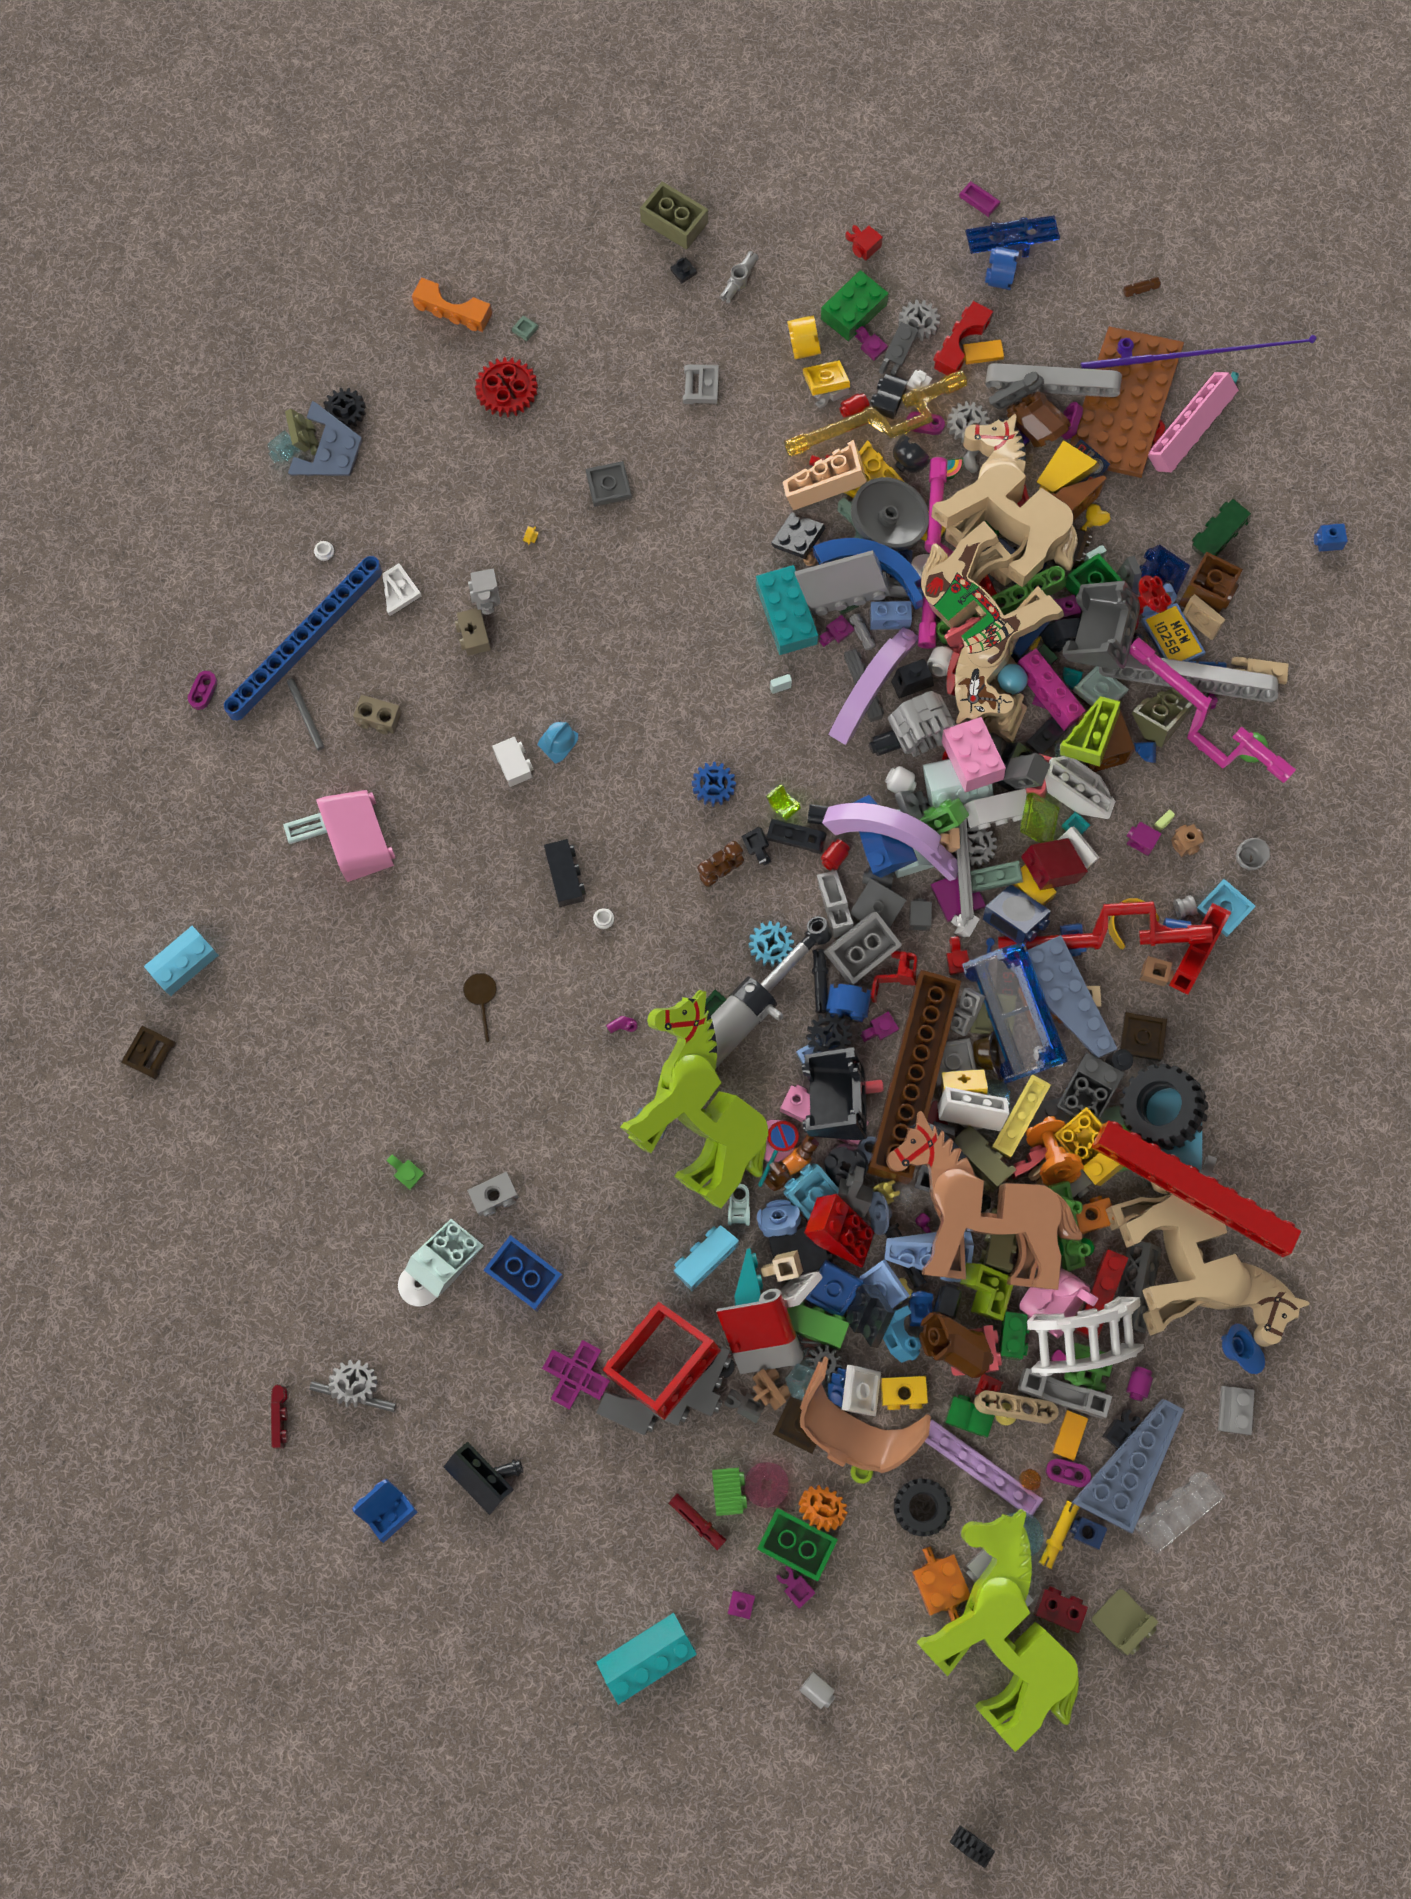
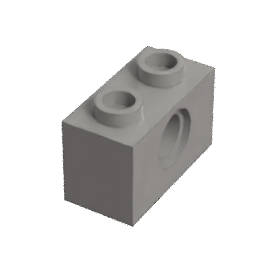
M507 1172L467 1190L479 1216L484 1215L485 1217L496 1213V1208L502 1205L506 1208L515 1204V1199L519 1198ZM492 1191L500 1193L496 1201L489 1200V1194Z

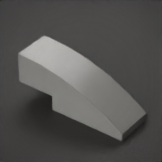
M837 870L818 874L817 880L833 937L843 936L854 927Z

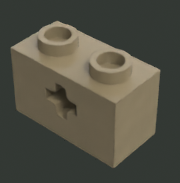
M474 608L458 612V620L455 621L457 633H462L463 638L459 639L462 651L466 650L468 656L490 651L491 648L481 610Z

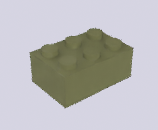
M662 181L640 207V217L642 223L687 250L708 224V209Z

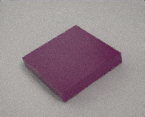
M958 875L955 880L949 881L945 878L931 884L930 887L948 923L952 921L954 915L959 916L961 914ZM980 892L972 893L973 910L975 912L986 905Z

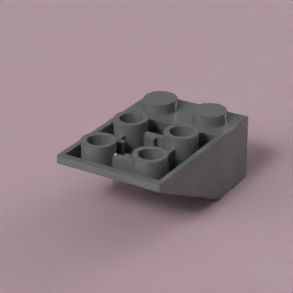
M1086 1052L1071 1077L1057 1108L1075 1117L1088 1107L1100 1119L1124 1072Z

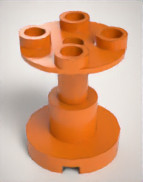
M1054 1116L1046 1117L1043 1122L1028 1128L1025 1132L1029 1146L1036 1147L1042 1145L1043 1148L1046 1147V1162L1040 1168V1176L1043 1183L1047 1186L1062 1181H1069L1071 1184L1082 1175L1081 1169L1084 1170V1165L1078 1155L1066 1153L1065 1148L1058 1145L1059 1140L1054 1134L1064 1127L1066 1123L1056 1120Z

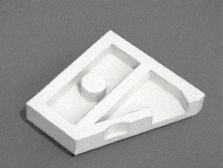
M399 563L383 573L387 613L389 616L421 597L420 591Z

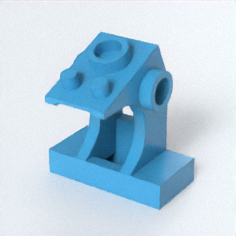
M907 1305L894 1311L895 1314L883 1337L890 1353L901 1363L917 1358L921 1352L919 1349L922 1346L918 1337H911L905 1331L904 1319L911 1314Z

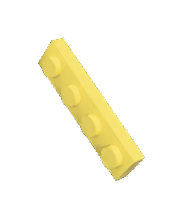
M1032 1074L991 1149L1011 1159L1051 1084Z

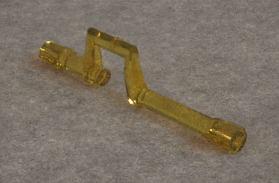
M962 370L942 377L940 381L917 390L914 388L909 393L902 395L904 406L909 408L915 405L921 413L919 416L890 426L883 415L874 408L867 407L862 412L807 434L801 433L784 440L786 452L789 457L799 455L814 445L867 424H871L890 438L907 434L911 430L933 422L927 404L934 397L944 393L949 395L967 387L966 376Z

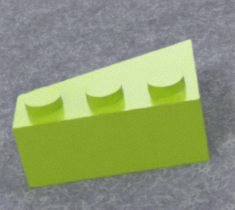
M1100 696L1084 715L1081 722L1073 728L1072 733L1060 744V755L1100 766L1120 713V701Z

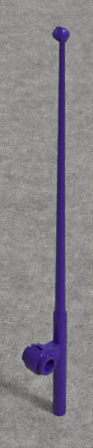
M1311 335L1309 339L1133 357V341L1129 338H1123L1117 346V351L1121 358L1081 362L1080 367L1081 369H1098L1303 342L1314 343L1317 337Z

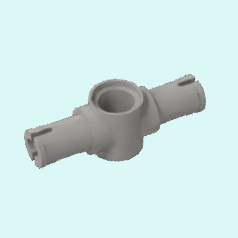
M749 251L742 263L732 267L731 277L720 295L722 301L726 300V303H730L736 292L747 286L751 269L759 259L756 253L753 254L752 251Z

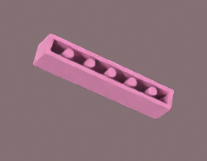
M1214 372L1151 448L1148 457L1158 472L1171 473L1175 470L1178 463L1188 454L1192 446L1199 441L1202 434L1239 391L1229 372Z

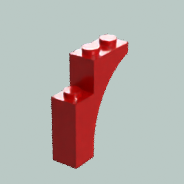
M1214 903L1211 904L1201 925H1212L1213 943L1190 944L1169 986L1187 995L1190 993L1231 911Z

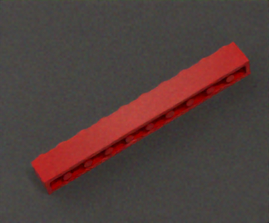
M1107 1121L1101 1126L1091 1148L1282 1258L1292 1254L1301 1234V1230L1295 1228V1224L1287 1220H1281L1271 1210L1262 1209L1257 1206L1254 1200L1241 1197L1236 1190L1219 1184L1217 1179L1201 1174L1198 1168L1182 1163L1177 1156L1161 1151L1158 1145L1147 1143L1142 1140L1139 1134L1123 1129V1126L1118 1122Z

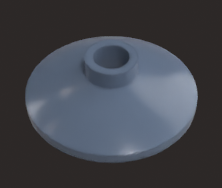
M877 1191L873 1192L872 1203L868 1210L871 1217V1228L877 1235H883L888 1229L892 1210L888 1206L884 1195Z

